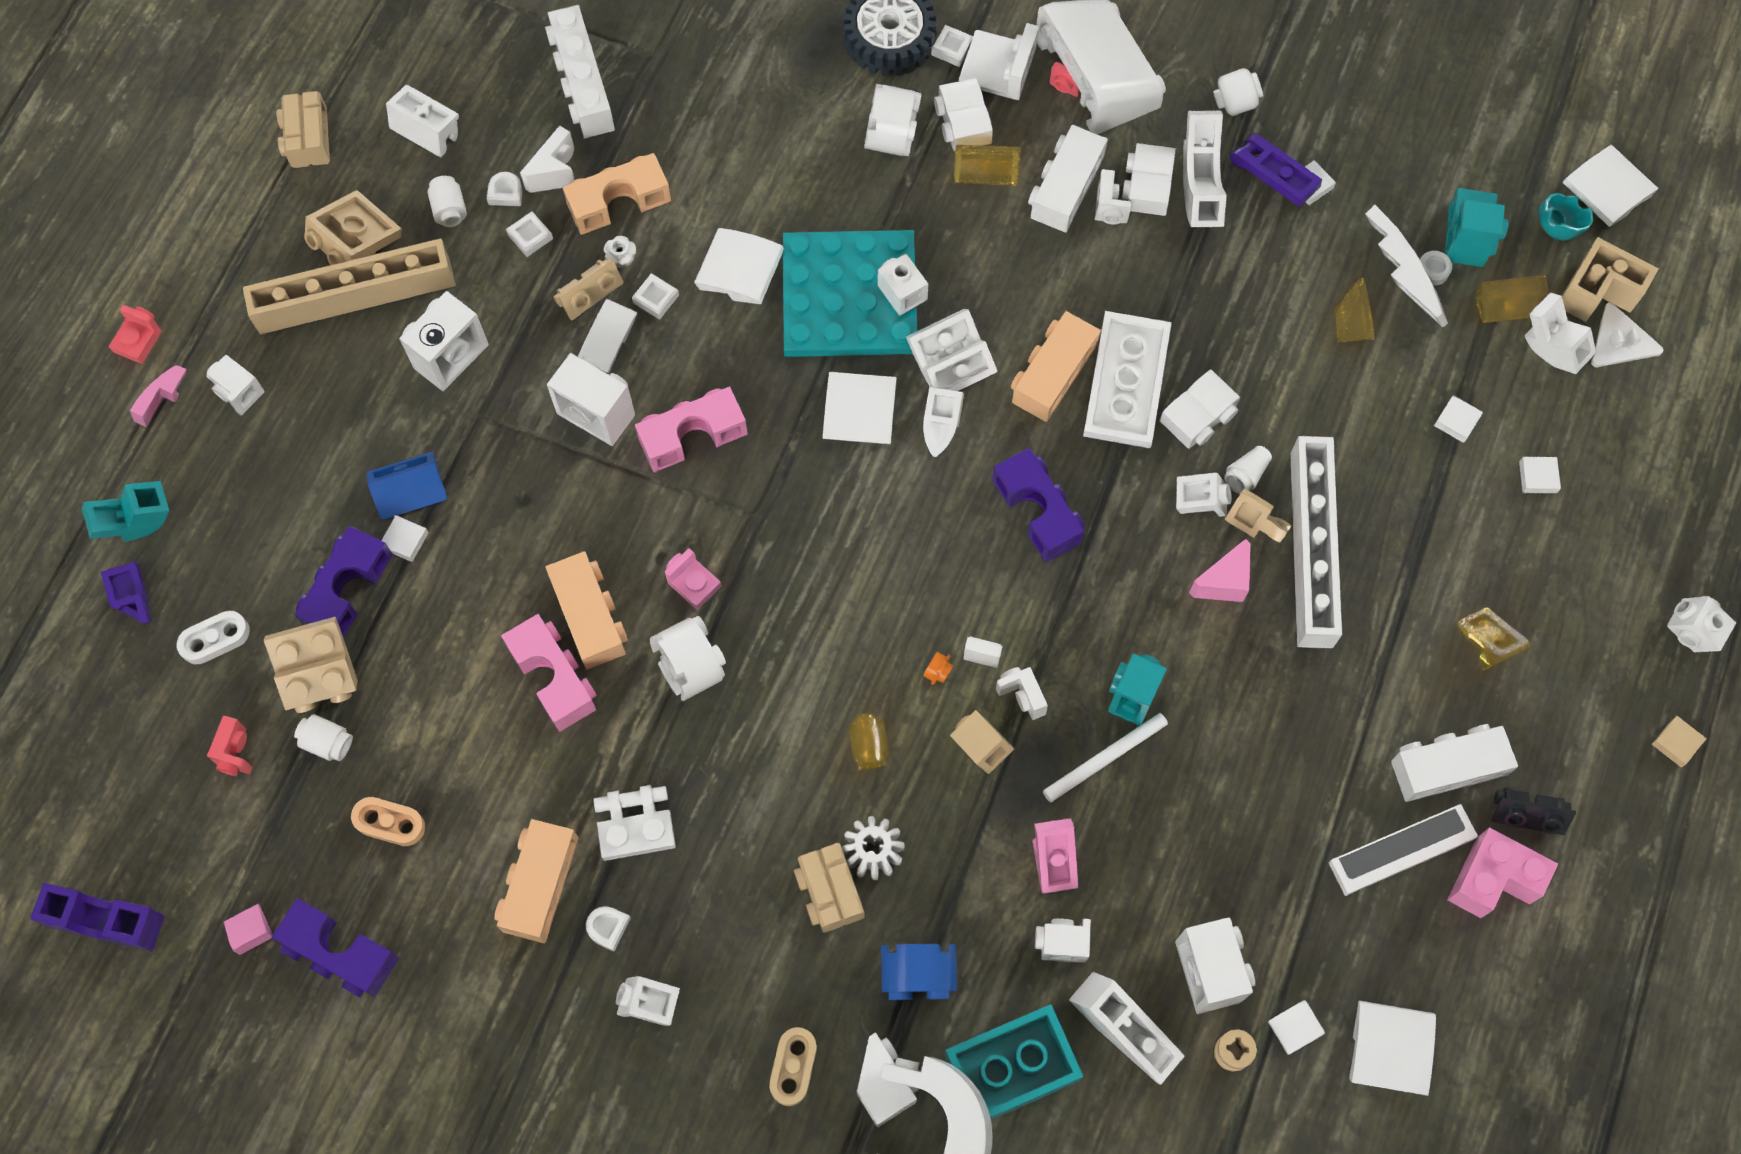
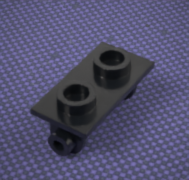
M1504 788L1502 791L1496 790L1494 804H1497L1498 807L1491 822L1510 827L1543 831L1549 834L1565 835L1576 815V811L1571 810V803L1565 802V799L1561 797L1555 798L1537 794L1534 798L1535 803H1530V794L1528 792Z

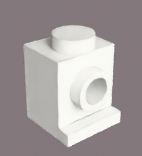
M227 355L219 362L212 364L207 371V378L214 383V386L211 388L213 392L223 401H229L235 411L241 416L265 392L251 373Z
M1052 919L1051 924L1045 923L1044 927L1036 926L1035 949H1041V960L1086 963L1090 951L1091 919H1083L1079 926H1074V921L1069 919Z

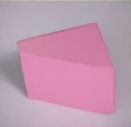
M259 904L224 921L230 946L233 952L239 955L264 943L273 936Z

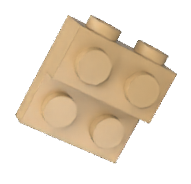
M356 190L306 216L304 237L311 249L317 250L320 248L327 255L330 265L375 255L379 249L401 238L402 228Z
M336 617L265 636L264 643L275 671L274 680L285 710L295 708L297 713L307 712L315 708L318 701L330 698L332 703L343 702L352 696L351 692L356 691L358 680Z

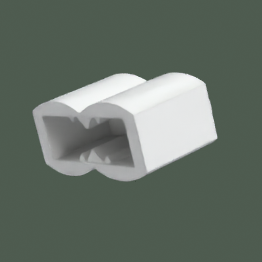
M977 78L939 85V96L934 97V105L937 116L943 115L945 123H942L945 142H951L954 151L992 144V125Z
M1137 143L1135 153H1128L1126 172L1132 173L1131 181H1124L1122 200L1131 202V211L1166 216L1176 148Z
M1209 370L1163 411L1160 422L1188 449L1196 443L1201 446L1214 434L1215 431L1212 429L1219 422L1225 425L1237 414L1238 409L1236 406L1240 397L1212 370Z

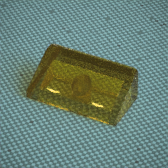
M956 145L954 182L1017 185L1021 148Z
M1546 275L1482 282L1475 292L1482 323L1529 318L1533 309L1547 297L1548 285Z

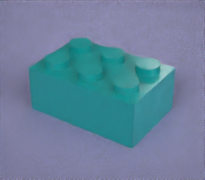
M1051 1004L948 1048L944 1053L947 1063L963 1072L977 1087L986 1103L991 1120L1073 1085L1084 1077Z

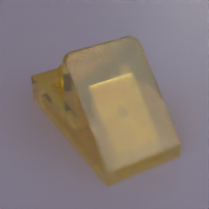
M1488 607L1457 621L1458 632L1479 649L1481 669L1483 671L1531 648L1530 642Z

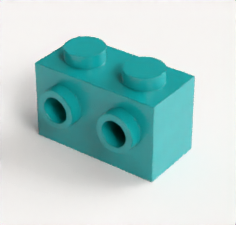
M1133 653L1129 664L1121 662L1113 679L1109 692L1113 693L1114 697L1108 712L1140 726L1167 668L1161 666V663L1152 656L1144 654L1139 656Z

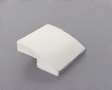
M1612 145L1593 156L1562 182L1609 227L1627 217L1634 207L1651 198L1659 189Z
M718 228L694 283L700 290L728 293L733 301L761 304L784 248L782 245L762 237Z
M962 309L906 336L912 353L929 387L959 391L998 372L986 342L980 339L969 309Z
M829 372L823 439L891 444L897 377Z
M1359 1001L1353 1032L1355 1046L1349 1076L1350 1081L1357 1084L1428 1096L1434 1056L1436 1015L1430 1012Z

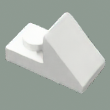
M559 126L520 172L525 190L532 193L558 189L574 181L572 169L566 165L575 150L571 134L568 130Z

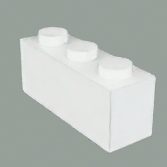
M1075 125L1071 126L1066 136H1060L1054 151L1057 154L1054 161L1048 160L1041 176L1044 181L1041 187L1036 185L1030 195L1028 204L1032 205L1031 219L1065 233L1067 232L1105 156L1107 138Z
M1489 724L1474 727L1468 730V735L1456 737L1455 733L1439 736L1434 739L1433 744L1422 746L1421 742L1404 745L1399 748L1400 752L1391 761L1405 802L1505 777L1518 767L1504 727L1499 726L1490 729Z

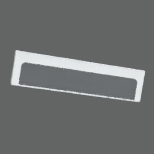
M1459 804L1334 858L1328 863L1344 895L1347 896L1478 838V835L1462 805Z

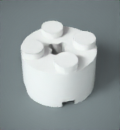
M876 84L864 148L899 156H909L917 124L915 118L920 105L921 93Z
M699 616L687 618L650 637L653 653L658 650L661 652V661L658 662V665L665 679L676 695L681 694V700L683 701L721 682L725 676L722 665L726 664L723 653L717 645L711 647L706 638V635H708L707 628Z

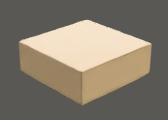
M1676 715L1662 730L1652 745L1678 766L1683 767L1704 743L1706 738Z

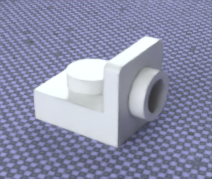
M1102 169L1097 188L1094 220L1104 221L1107 224L1113 225L1127 223L1131 211V202L1118 200L1119 184H1114L1115 171Z
M1218 473L1177 477L1176 509L1180 514L1214 510L1219 517L1227 516V505L1231 504L1232 501L1231 488Z
M1016 667L1001 674V679L997 681L996 691L999 696L1019 689V691L1015 692V695L1023 712L1029 711L1032 720L1046 715L1048 705L1030 667L1024 670Z
M640 976L627 978L625 983L620 985L617 992L616 1004L619 1005L617 1015L623 1017L632 1016L663 1026H670L680 988Z

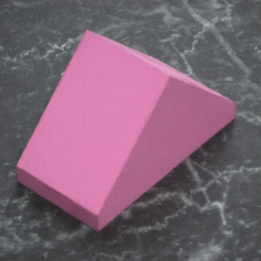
M1247 539L1242 541L1193 582L1189 591L1193 598L1235 602L1244 601L1249 592L1251 544Z

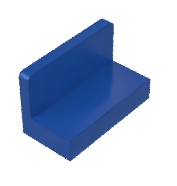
M433 451L367 472V485L379 516L383 520L447 499Z

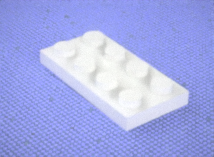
M1105 311L1083 437L1151 448L1171 322Z

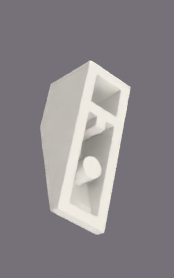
M1092 972L1069 999L1098 1031L1156 1083L1161 1085L1184 1058L1182 1052L1114 980Z

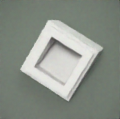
M1305 1000L1268 1021L1287 1055L1325 1034Z

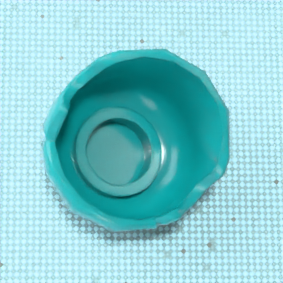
M1555 193L1547 196L1540 204L1538 220L1543 230L1551 238L1558 241L1575 239L1588 230L1593 223V211L1591 208L1582 209L1578 204L1577 196H1565L1561 193Z

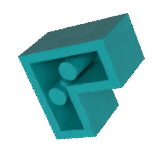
M1457 188L1449 204L1444 253L1450 258L1452 263L1484 267L1489 256L1495 255L1499 239H1504L1508 230V219H1504L1505 205L1497 204V194Z

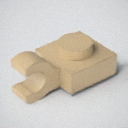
M1245 488L1224 519L1255 538L1260 530L1279 543L1291 528V525L1285 520L1269 515L1274 508L1273 505Z

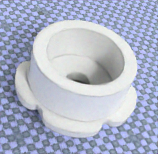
M616 236L613 240L606 242L604 246L605 258L608 260L612 258L618 268L627 267L634 259L636 246L627 237ZM621 248L623 251L617 252V249Z

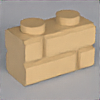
M314 91L302 93V95H283L281 97L282 109H277L276 111L278 125L280 129H283V136L278 137V147L281 156H286L291 167L294 168L307 167L310 164L314 166L328 164L330 162L327 107L321 93Z
M835 843L798 857L800 868L795 869L794 874L800 891L808 889L812 902L806 904V908L813 926L820 924L822 932L826 933L865 918L864 910L840 843Z

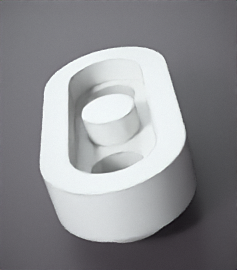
M235 611L222 612L184 630L178 637L177 650L189 663H205L244 644L250 633L249 624ZM231 628H237V632L233 636H227ZM204 643L201 651L194 652L197 644Z

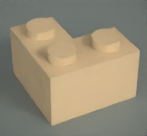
M1597 237L1562 294L1565 311L1586 322L1603 298L1631 313L1646 293L1659 268Z

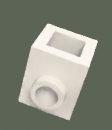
M907 254L897 259L891 258L878 269V287L899 316L928 299V283Z

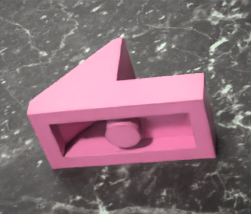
M1071 818L1034 824L1036 838L1032 842L1042 894L1078 888L1075 834Z

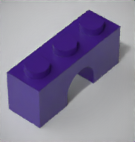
M1027 448L994 466L992 481L1009 507L1027 500L1037 503L1043 509L1044 514L1030 522L1028 537L1046 563L1081 544L1085 525L1080 515L1076 511L1071 512L1065 503L1066 496L1061 486L1057 483L1053 484L1048 477V469L1040 456L1035 457L1031 449Z
M351 526L347 528L344 535L341 534L335 540L332 549L333 553L327 563L322 564L318 568L314 577V584L308 594L302 595L299 599L295 617L302 625L336 617L343 638L358 613L350 602L340 598L342 588L353 579H365L376 584L393 556L385 542Z
M43 883L30 917L31 920L48 928L153 952L165 918L163 914L150 907L114 899V902L86 895L77 890Z
M296 898L272 936L273 939L282 944L278 951L297 962L301 956L306 957L313 962L309 969L328 980L332 974L339 976L345 980L341 987L360 998L364 991L375 997L399 957L361 934L358 935L348 950L342 953H331L328 939L337 922L323 912Z

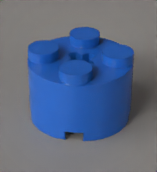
M939 944L896 945L895 953H889L888 945L881 946L882 992H888L889 1000H913V992H927V999H950V991H957L956 944H948L949 952H941Z

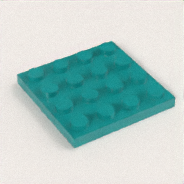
M914 230L783 233L784 357L913 354L906 336L917 332V306L899 316L878 287V269L891 258L897 259L904 254H907L915 265Z

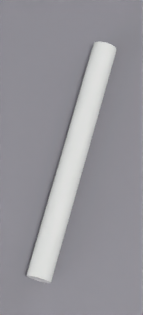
M1158 713L1044 789L1043 794L1050 803L1168 725L1167 720L1161 713Z

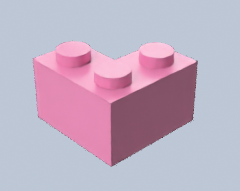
M1489 827L1476 838L1447 900L1479 918L1494 910L1502 891L1530 905L1544 896L1558 863Z

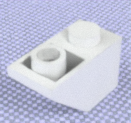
M874 1033L869 1036L857 1095L878 1128L914 1105L917 1101L914 1093L919 1089L880 1079L883 1063L895 1065L893 1060L898 1058V1055L887 1037L880 1040L878 1035Z

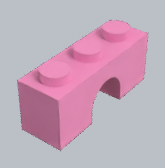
M730 386L722 390L713 389L700 399L692 402H681L670 411L660 415H648L640 423L635 424L638 439L653 473L685 460L680 442L682 437L689 431L703 430L712 437L716 447L748 435L746 420Z
M537 614L501 635L524 675L538 667H548L555 671L552 682L536 694L559 732L596 711L592 699L597 695L587 678L580 681L574 670L579 668L569 649L562 652L556 642L561 637L551 621L544 624L540 615Z

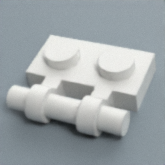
M651 785L641 786L639 791L619 794V791L607 792L605 797L594 798L596 813L609 810L611 813V820L597 822L603 861L676 848L670 810L656 812L654 802L668 800L666 786L652 788ZM643 805L644 814L623 818L622 808Z

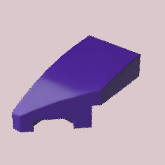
M131 562L101 571L109 605L144 624L151 623L150 609L139 563Z

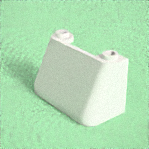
M1076 0L1051 2L1039 7L1036 25L1039 26L1037 43L1041 50L1048 48L1050 53L1057 52L1081 92L1080 103L1082 107L1087 106L1091 112V119L1086 120V125L1090 132L1100 134L1161 108L1163 93L1166 91L1164 81L1160 75L1154 73L1120 18L1119 9L1114 2L1111 3L1109 0Z

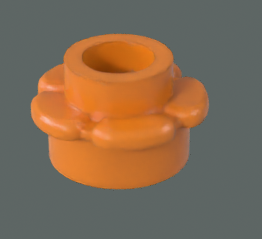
M936 652L923 676L931 680L932 685L937 680L944 683L954 666L948 662L951 657L950 654L944 656Z

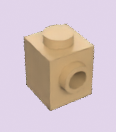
M976 710L971 715L962 718L958 722L956 730L950 735L967 755L988 774L1014 750L990 722Z

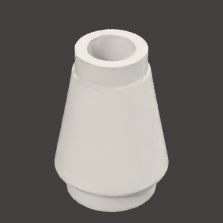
M1256 446L1227 467V473L1224 476L1226 484H1229L1231 490L1238 494L1244 488L1248 491H1253L1269 462L1272 460L1271 453L1263 446Z

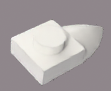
M929 387L923 431L925 442L933 457H937L945 450L952 440L956 428L959 427L964 399L963 392Z

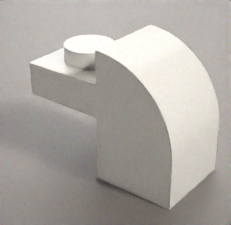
M1549 293L1530 313L1533 327L1525 334V338L1531 349L1550 365L1577 374L1596 353L1591 328L1567 320L1562 296Z

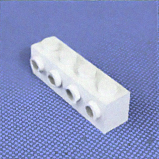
M579 5L548 12L551 25L546 26L545 29L550 46L556 45L558 49L557 52H553L558 72L564 70L566 76L560 79L565 97L572 96L574 104H570L568 107L573 124L580 123L584 139L615 131L610 106Z

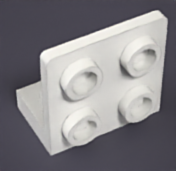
M1026 23L1023 35L1017 34L1016 39L976 30L959 81L977 78L981 91L1019 100L1036 51L1039 26Z

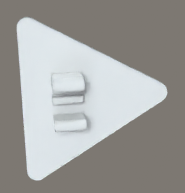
M1610 302L1604 306L1595 344L1596 353L1592 356L1591 360L1592 366L1601 367L1660 356L1662 354L1663 347L1618 307Z

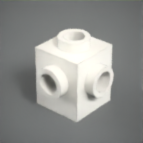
M1709 596L1683 598L1675 607L1674 614L1667 627L1678 637L1681 644L1689 647L1693 652L1721 651L1736 622L1721 608L1716 600Z

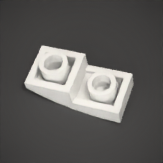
M606 299L578 357H587L594 361L600 370L610 373L622 343H625L638 313Z

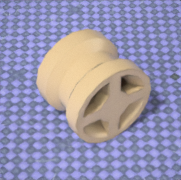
M1239 1029L1230 1030L1218 1039L1214 1047V1056L1217 1063L1225 1070L1231 1072L1240 1071L1250 1065L1257 1053L1256 1043L1252 1036Z

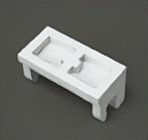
M407 84L386 103L389 128L440 158L446 153L447 137L456 141L459 114Z

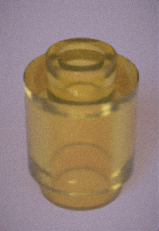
M875 714L856 716L855 722L849 725L854 761L858 762L859 769H875L885 766L887 764L886 757L889 755L884 720L876 718Z

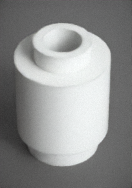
M439 176L432 179L427 193L435 222L445 227L459 225L467 215L460 185L451 176Z
M315 714L311 715L308 719L303 718L298 724L294 735L298 739L297 746L328 761L333 759L341 761L346 756L353 740V736L346 733V728Z

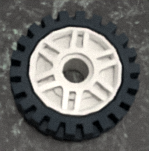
M852 0L851 4L848 3L843 21L845 47L847 52H850L851 59L854 62L858 60V65L862 69L869 65L870 73L876 74L878 69H882V76H889V71L894 70L895 76L902 75L903 68H905L907 73L914 71L915 64L920 67L924 64L925 58L929 59L931 56V50L936 41L937 21L936 13L930 0Z

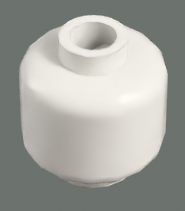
M1245 68L1219 77V89L1213 91L1218 109L1225 107L1227 113L1231 116L1256 108L1259 104V98L1263 97L1256 72L1250 73Z

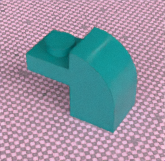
M161 481L125 484L122 494L118 499L84 502L82 513L90 539L121 536L123 542L145 537L158 530L164 524L169 508Z

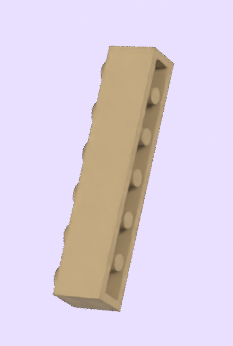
M440 238L244 286L243 292L248 316L259 334H264L454 287L456 284L448 253Z

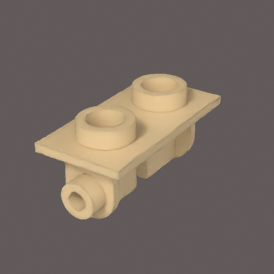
M612 258L596 261L594 266L581 274V280L574 279L563 288L556 290L557 294L553 298L560 307H564L571 321L624 283Z

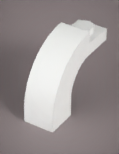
M1188 111L1187 133L1183 147V185L1186 214L1191 227H1224L1226 193L1222 187L1220 175V146L1223 119L1221 111Z
M924 1056L921 1071L918 1070L919 1062L896 1058L895 1065L883 1063L880 1079L925 1090L940 1102L948 1120V1137L944 1154H991L992 1124L988 1108L977 1087L963 1072L945 1061Z

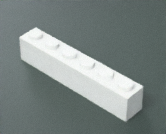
M1298 436L1290 453L1297 647L1333 648L1342 636L1333 437Z

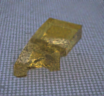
M1364 278L1358 279L1353 283V286L1343 299L1334 307L1338 343L1375 338Z

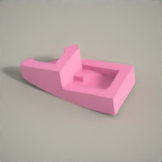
M178 365L170 368L143 391L130 409L134 422L147 427L163 398L173 402L177 401L179 393H177L176 389L186 375L187 370Z

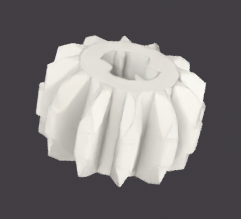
M870 816L868 817V827L866 828L857 820L854 822V827L858 834L846 831L844 835L845 839L851 843L842 846L843 854L852 855L846 861L848 868H853L860 864L857 871V876L860 878L865 875L867 869L871 870L872 880H878V869H882L887 876H890L893 870L889 863L900 865L902 862V857L897 852L904 850V842L895 841L900 836V830L895 828L886 832L889 827V820L884 819L878 827L875 826V818ZM871 842L874 846L881 844L880 853L875 854L873 851L866 853L867 843Z

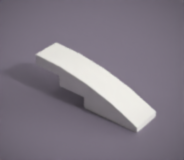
M1374 205L1365 215L1371 225L1385 237L1378 245L1384 256L1398 267L1391 274L1396 285L1440 326L1444 327L1448 322L1441 302L1417 254L1399 229Z

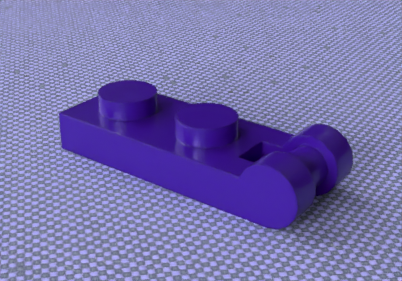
M1256 133L1251 134L1245 140V145L1242 148L1238 147L1230 154V160L1236 167L1245 168L1298 207H1301L1321 187L1322 179Z

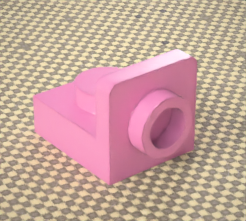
M690 548L683 554H676L666 566L665 575L668 584L696 610L722 587L721 582L696 560L695 553Z

